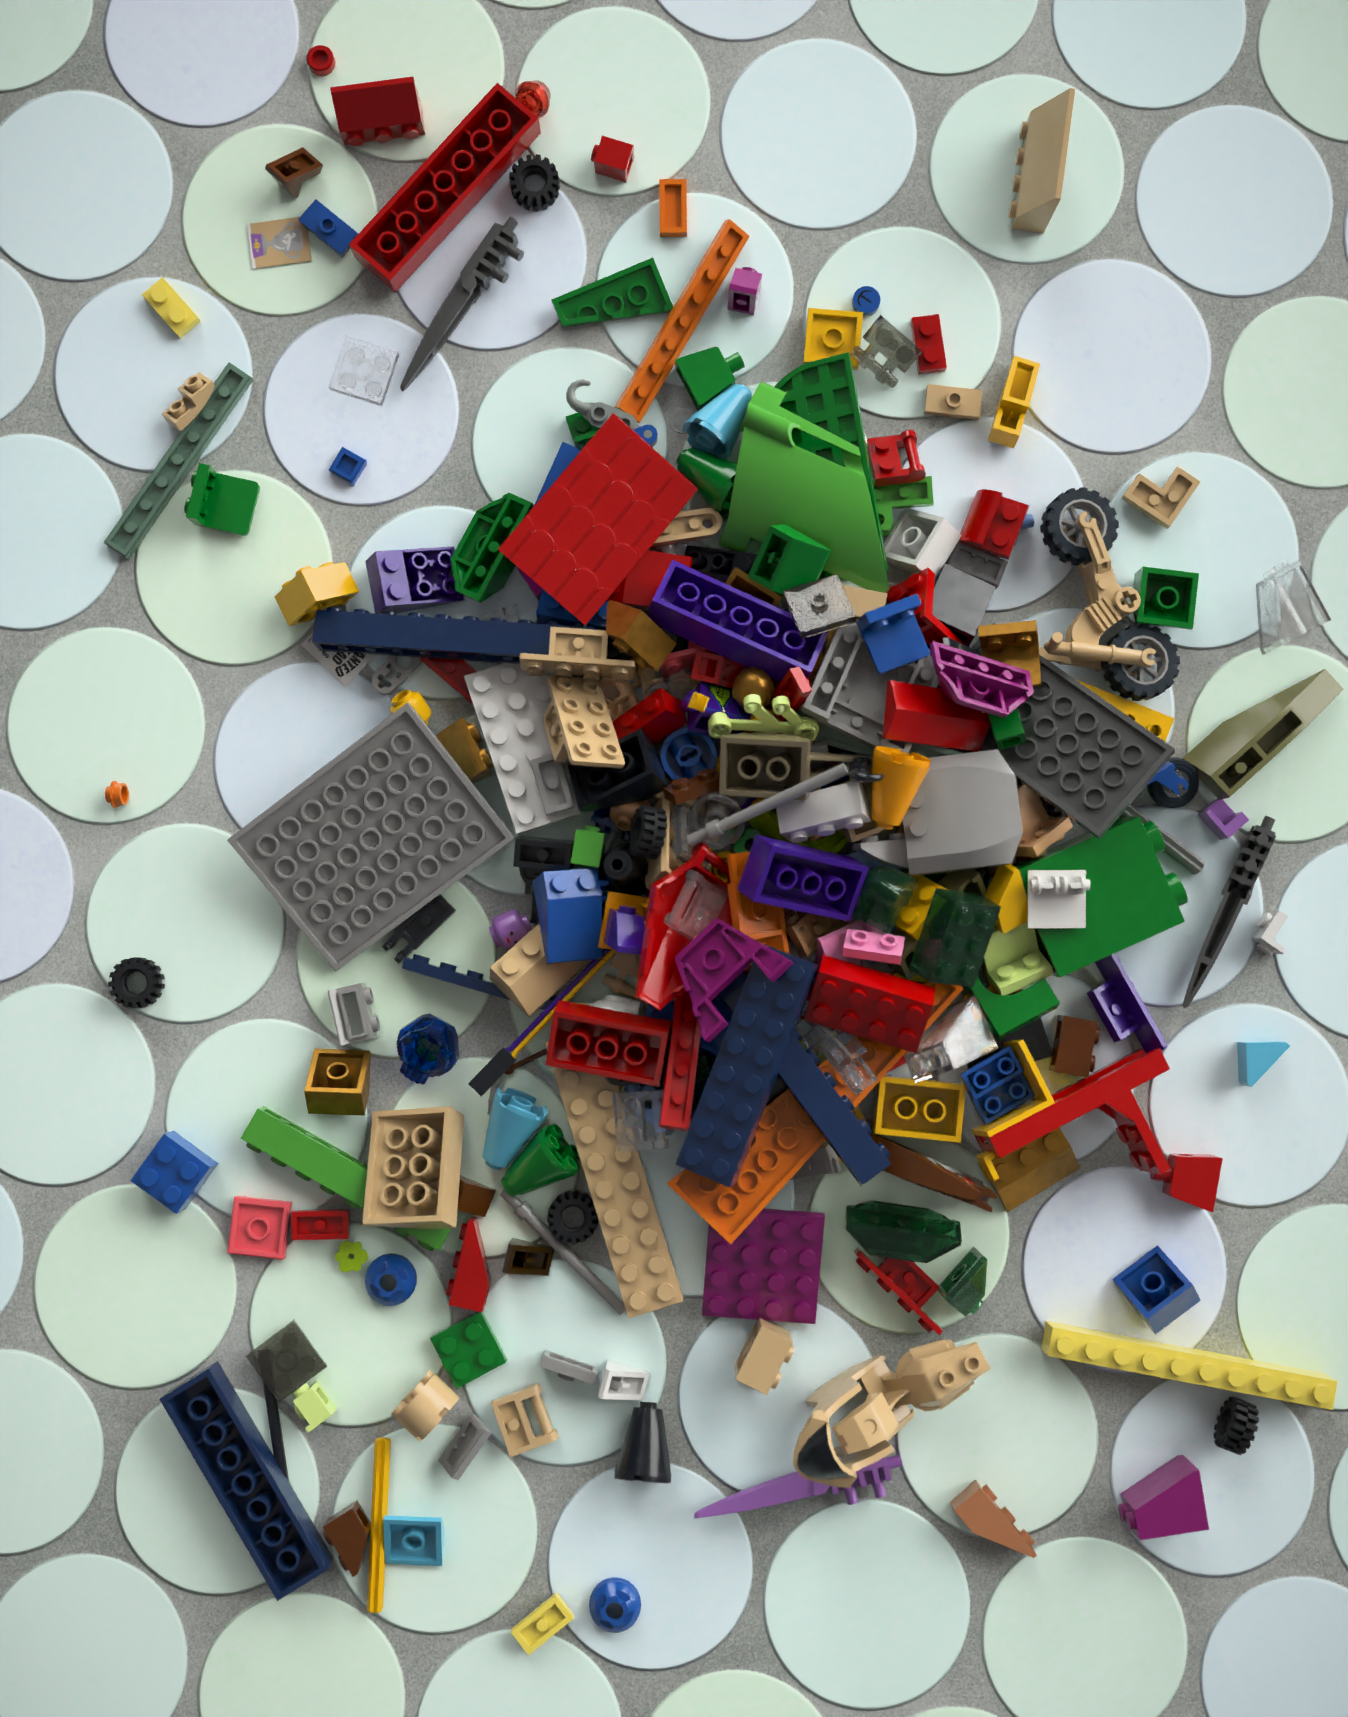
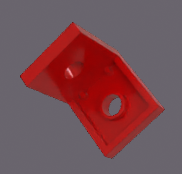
M929 568L912 574L908 579L891 586L885 592L887 593L885 605L918 594L922 605L914 611L926 644L930 645L932 641L943 644V638L949 637L966 645L932 614L935 573Z

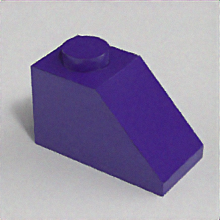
M619 905V910L610 908L603 942L616 952L641 955L645 930L644 917L636 912V908L631 906Z

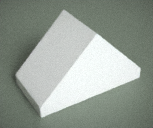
M607 1360L598 1397L601 1399L642 1400L650 1372Z

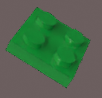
M475 1312L430 1337L456 1389L499 1367L508 1360L483 1312Z

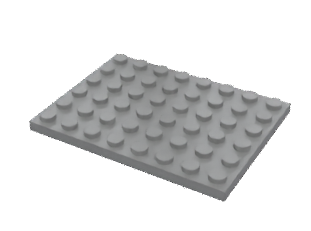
M407 702L232 835L227 841L336 972L514 839V835L411 704Z

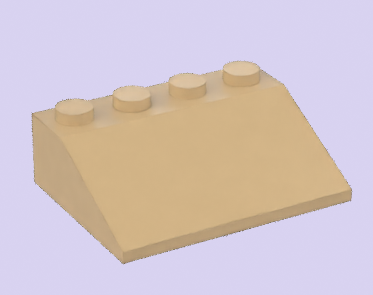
M1074 88L1065 90L1031 110L1027 121H1022L1019 139H1023L1022 148H1018L1015 165L1020 166L1019 174L1014 175L1012 192H1016L1015 201L1010 203L1008 218L1012 219L1011 229L1044 234L1061 200L1075 96Z
M450 1106L373 1111L362 1225L419 1229L456 1228L464 1115Z

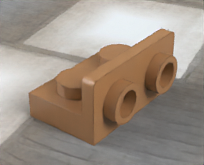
M796 910L785 915L786 932L800 957L808 956L817 949L818 938L843 927L839 919Z

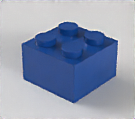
M171 1131L161 1137L130 1181L172 1212L178 1214L186 1210L219 1163L181 1135Z

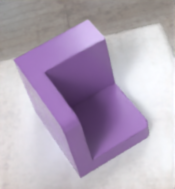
M1218 798L1198 814L1219 840L1228 839L1249 821L1243 812L1234 813L1223 799L1219 800Z

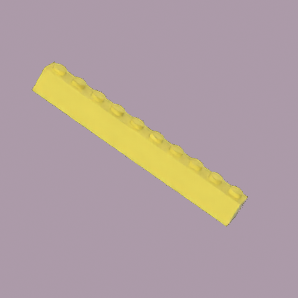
M1051 1321L1045 1322L1041 1349L1050 1357L1333 1410L1337 1381L1325 1373Z

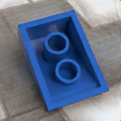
M597 868L542 872L533 881V888L546 964L601 959L602 948H598L602 927V894Z

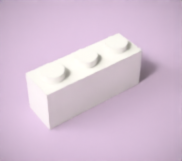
M854 781L809 792L807 800H791L776 807L780 834L793 843L804 842L808 840V837L814 835H832L835 833V830L842 828L857 829L862 827L863 823L872 821L867 789L860 782Z

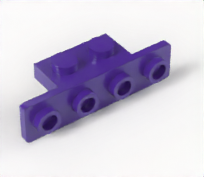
M1114 953L1096 961L1095 964L1105 981L1087 992V995L1113 1042L1121 1041L1134 1032L1145 1053L1155 1048H1160L1161 1051L1167 1048L1161 1032L1155 1025L1147 1007L1142 1002L1133 982L1124 970L1119 957Z

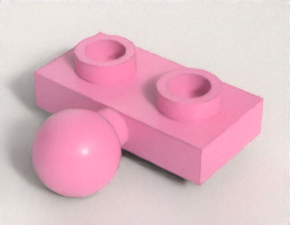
M875 916L868 920L866 931L847 929L843 956L901 965L905 937L887 934L889 931L887 920L881 916Z

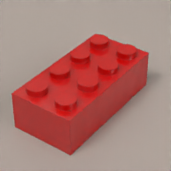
M823 955L804 1020L917 1053L933 1007L935 988Z

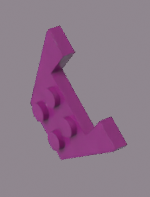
M715 918L674 957L685 990L689 992L694 1015L698 1018L702 1029L700 1030L701 1035L708 1042L728 1025L711 1001L753 961L773 982L793 964L788 958L718 918Z

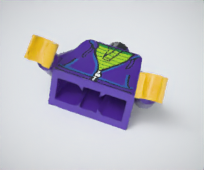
M704 681L699 682L695 690H690L680 703L681 710L688 712V731L709 735L708 720L716 712H723L730 719L759 720L753 714L747 713L732 696V688ZM732 730L731 734L743 733V730Z

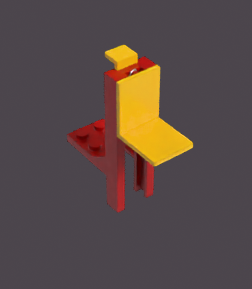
M1007 1040L1003 1043L1004 1048L1007 1046L1011 1047L1024 1070L1022 1074L1035 1096L987 1125L981 1124L971 1129L982 1150V1153L977 1155L976 1158L987 1180L996 1181L999 1179L991 1162L992 1159L1002 1158L1095 1108L1115 1120L1118 1126L1116 1128L1117 1135L1123 1143L1127 1144L1131 1152L1129 1153V1158L1135 1168L1140 1171L1162 1174L1170 1169L1131 1091L1137 1086L1170 1070L1160 1048H1155L1148 1053H1145L1144 1049H1138L1089 1075V1078L1084 1077L1050 1094L1024 1040Z

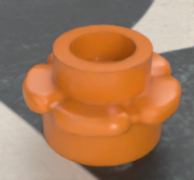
M112 781L110 786H107L105 789V799L113 808L127 805L129 790L125 783Z

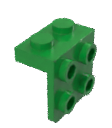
M199 463L197 471L195 470L191 477V486L193 487L191 497L186 499L184 506L186 518L197 526L241 536L248 535L260 491L259 484L255 481L217 473L210 465Z

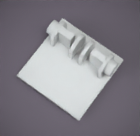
M1028 870L1027 928H1086V891H1090V880L1086 879V870Z

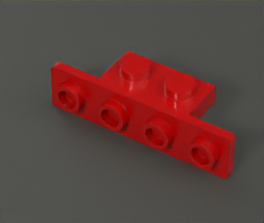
M898 1246L879 1266L858 1247L854 1250L858 1256L855 1262L866 1273L872 1270L879 1277L876 1282L887 1293L893 1290L900 1297L897 1302L908 1313L913 1310L918 1314L920 1318L917 1322L928 1333L934 1330L940 1335L943 1332L941 1327L921 1309L940 1287Z

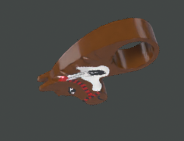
M875 1133L871 1134L876 1144L881 1142L891 1155L888 1158L891 1165L883 1171L937 1193L940 1192L948 1197L992 1212L993 1208L988 1204L989 1198L997 1200L998 1195L993 1193V1190L984 1186L983 1181Z

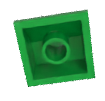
M1145 566L1139 569L1134 574L1133 588L1139 593L1141 598L1140 606L1134 611L1135 623L1192 630L1199 573Z

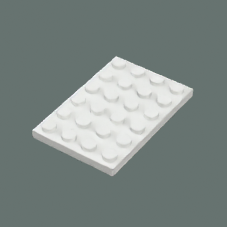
M504 663L466 675L464 679L516 835H520L591 811L580 812L578 810L568 765L571 764L568 757L561 764L574 809L546 816L531 760L552 754L542 718L552 700L546 679L549 675L555 676V674L544 673L542 677L528 676L527 672H522L520 664ZM572 675L575 678H582V676Z

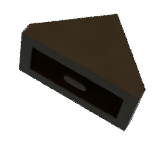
M512 1238L508 1244L502 1272L505 1274L548 1276L554 1249L551 1246Z

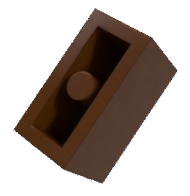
M1058 1015L1052 1048L1053 1056H1051L1049 1066L1050 1071L1089 1078V1072H1093L1095 1067V1056L1092 1055L1094 1044L1098 1043L1100 1037V1028L1097 1027L1098 1021Z

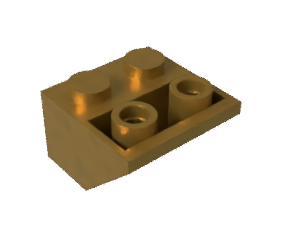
M463 717L436 735L440 743L473 784L492 776L490 768L494 767L488 752L484 748H480L478 743L483 740L473 722L468 723Z

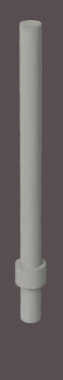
M842 763L720 821L715 819L707 823L705 828L688 835L687 841L690 846H694L709 838L714 840L724 835V831L849 774L848 769Z
M505 1189L500 1193V1196L515 1210L514 1214L521 1221L524 1219L619 1315L626 1310L624 1303L559 1238L556 1239L553 1232H550L549 1228L532 1212L533 1208L526 1201L522 1202L517 1196H510Z

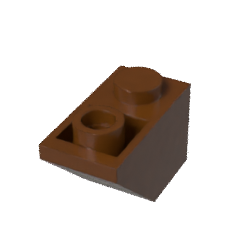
M358 1500L328 1518L323 1526L325 1540L330 1546L334 1545L339 1554L338 1559L342 1568L345 1571L349 1570L352 1577L359 1573L363 1565L371 1522Z

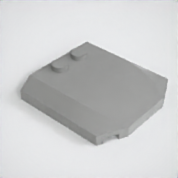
M842 618L836 627L810 686L812 692L804 701L800 710L817 722L873 749L876 746H886L902 749L901 752L909 753L913 743L883 739L887 681L892 680L936 688L939 681L933 666L932 656L929 655L926 658L879 675L856 624L858 620Z
M995 749L929 758L931 759L930 768L903 818L909 876L1012 865L1023 829L1016 776L1000 752Z

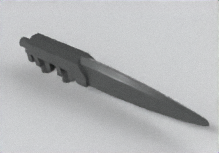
M509 217L504 225L494 223L460 272L459 278L435 314L410 362L400 385L402 391H405L425 369L454 332L473 303H476L481 296L480 286L487 290L490 287L489 281L491 278L503 284L507 281L509 274L499 268V266L503 268L505 265V257L508 255L517 261L523 258L524 251L516 247L519 241L513 231L518 222L514 218Z
M1269 816L1264 817L1260 826H1252L1221 892L1224 897L1195 964L1183 1001L1184 1009L1190 1005L1213 967L1243 904L1247 905L1251 898L1254 884L1276 838V833L1271 831L1276 820Z

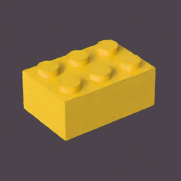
M885 1075L875 1086L871 1130L875 1134L961 1143L965 1086L962 1083Z

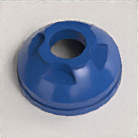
M395 1253L383 1254L377 1257L370 1264L365 1275V1286L369 1296L375 1302L384 1306H395L405 1302L413 1294L417 1285V1274L413 1264L406 1257ZM390 1274L395 1277L397 1282L395 1289L387 1291L381 1287L380 1279L383 1275Z
M611 1577L602 1580L596 1585L590 1596L589 1609L591 1617L595 1624L606 1632L620 1633L628 1630L634 1625L640 1614L641 1598L638 1590L630 1581L623 1578ZM611 1603L620 1604L623 1608L622 1615L618 1618L609 1617L606 1613L607 1606Z

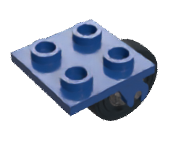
M1171 757L1146 786L1150 797L1157 804L1166 808H1180L1188 804L1196 795L1199 787V777L1196 769L1189 762Z

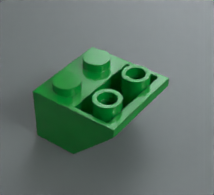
M786 524L770 525L748 578L771 591L807 602L832 550Z

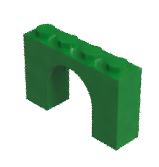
M986 922L943 954L942 958L946 963H952L956 970L953 972L957 983L961 987L965 986L970 993V996L967 997L970 1005L975 1012L980 1010L985 1018L982 1021L985 1030L989 1036L995 1035L999 1041L1057 1009L1060 1002L1045 978L1013 995H998L982 985L976 972V963L982 955L978 935L994 929V927H990Z

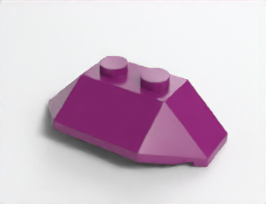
M932 641L930 644L933 666L942 692L956 704L1006 718L1034 693L1030 672L935 641Z

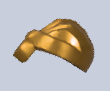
M744 668L734 679L732 696L743 709V700L750 694L758 695L761 698V706L766 710L771 708V702L775 696L774 684L770 676L760 668Z

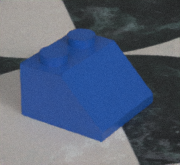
M1158 1245L1113 1278L1120 1291L1155 1335L1201 1301L1194 1285Z

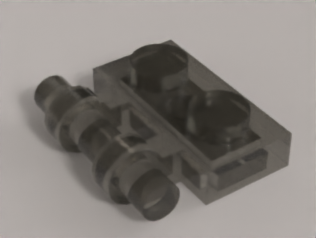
M880 315L863 335V338L870 345L865 351L861 347L856 346L852 350L851 355L858 360L857 364L863 369L868 368L876 375L875 379L881 384L886 383L890 388H894L899 381L892 374L897 367L905 373L923 351ZM878 352L888 359L883 366L874 359Z

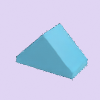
M1282 1041L1237 1042L1239 1082L1243 1086L1252 1087L1290 1045Z

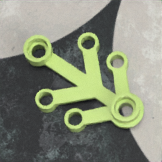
M756 694L747 695L743 702L744 710L747 713L753 714L759 720L730 719L723 712L712 714L708 720L709 735L718 739L723 735L731 734L732 730L755 731L754 733L782 732L783 734L807 738L813 741L819 732V723L813 718L799 716L790 707L789 698L786 696L775 697L772 700L773 712L777 715H782L788 722L778 721L761 706V698Z

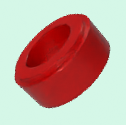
M317 45L312 47L307 54L308 66L315 75L326 76L334 70L335 58L328 47Z

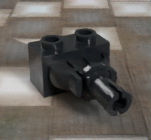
M522 835L515 838L513 867H519L521 878L525 883V894H531L533 881L542 872L573 869L571 857L574 841ZM533 888L530 922L537 924L539 917Z

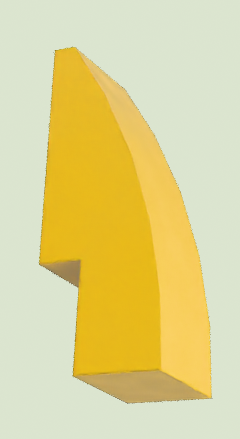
M1017 356L1013 357L990 429L988 441L1010 448L1015 447L1030 405L1040 363Z

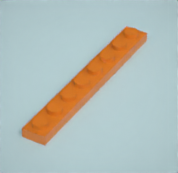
M724 220L614 407L631 414L637 423H640L673 368L675 360L680 356L750 237L732 220Z

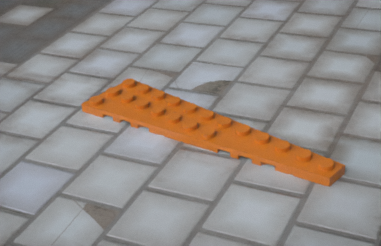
M943 970L924 983V985L935 988L933 1007L924 1032L964 989ZM856 1036L818 1065V1068L822 1073L827 1071L837 1084L834 1089L840 1097L845 1095L856 1108L907 1050ZM787 1089L765 1107L740 1175L734 1186L729 1188L687 1169H684L671 1179L667 1185L731 1245L826 1140Z

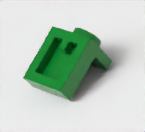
M580 413L565 416L574 446L578 449H583L599 429L591 426Z

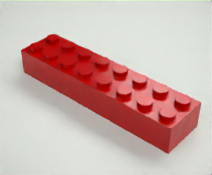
M497 82L351 241L349 246L354 257L396 293L541 134L539 118Z

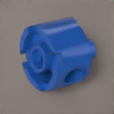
M685 727L674 731L666 738L661 748L660 760L665 775L672 782L679 778L689 779L697 776V773L704 769L714 770L717 751L713 740L708 735L688 731V728Z

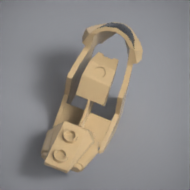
M942 1339L911 1348L898 1360L895 1373L890 1372L884 1361L886 1356L880 1354L850 1367L821 1385L805 1399L807 1406L815 1407L801 1430L793 1449V1465L796 1471L805 1479L832 1487L850 1488L857 1478L856 1471L894 1452L892 1445L888 1441L914 1417V1409L910 1410L908 1404H912L915 1408L922 1411L942 1410L970 1390L976 1378L991 1369L977 1342L955 1347L951 1339ZM859 1380L867 1398L862 1405L854 1409L831 1428L840 1444L839 1447L833 1448L829 1418L845 1402L862 1390L857 1382Z

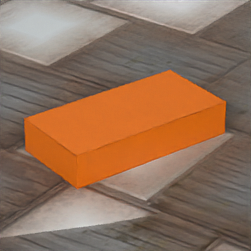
M659 179L660 237H687V179Z

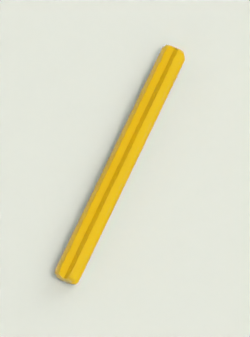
M378 1437L374 1442L367 1612L380 1613L383 1609L385 1578L383 1519L384 1515L388 1514L391 1440L387 1437Z

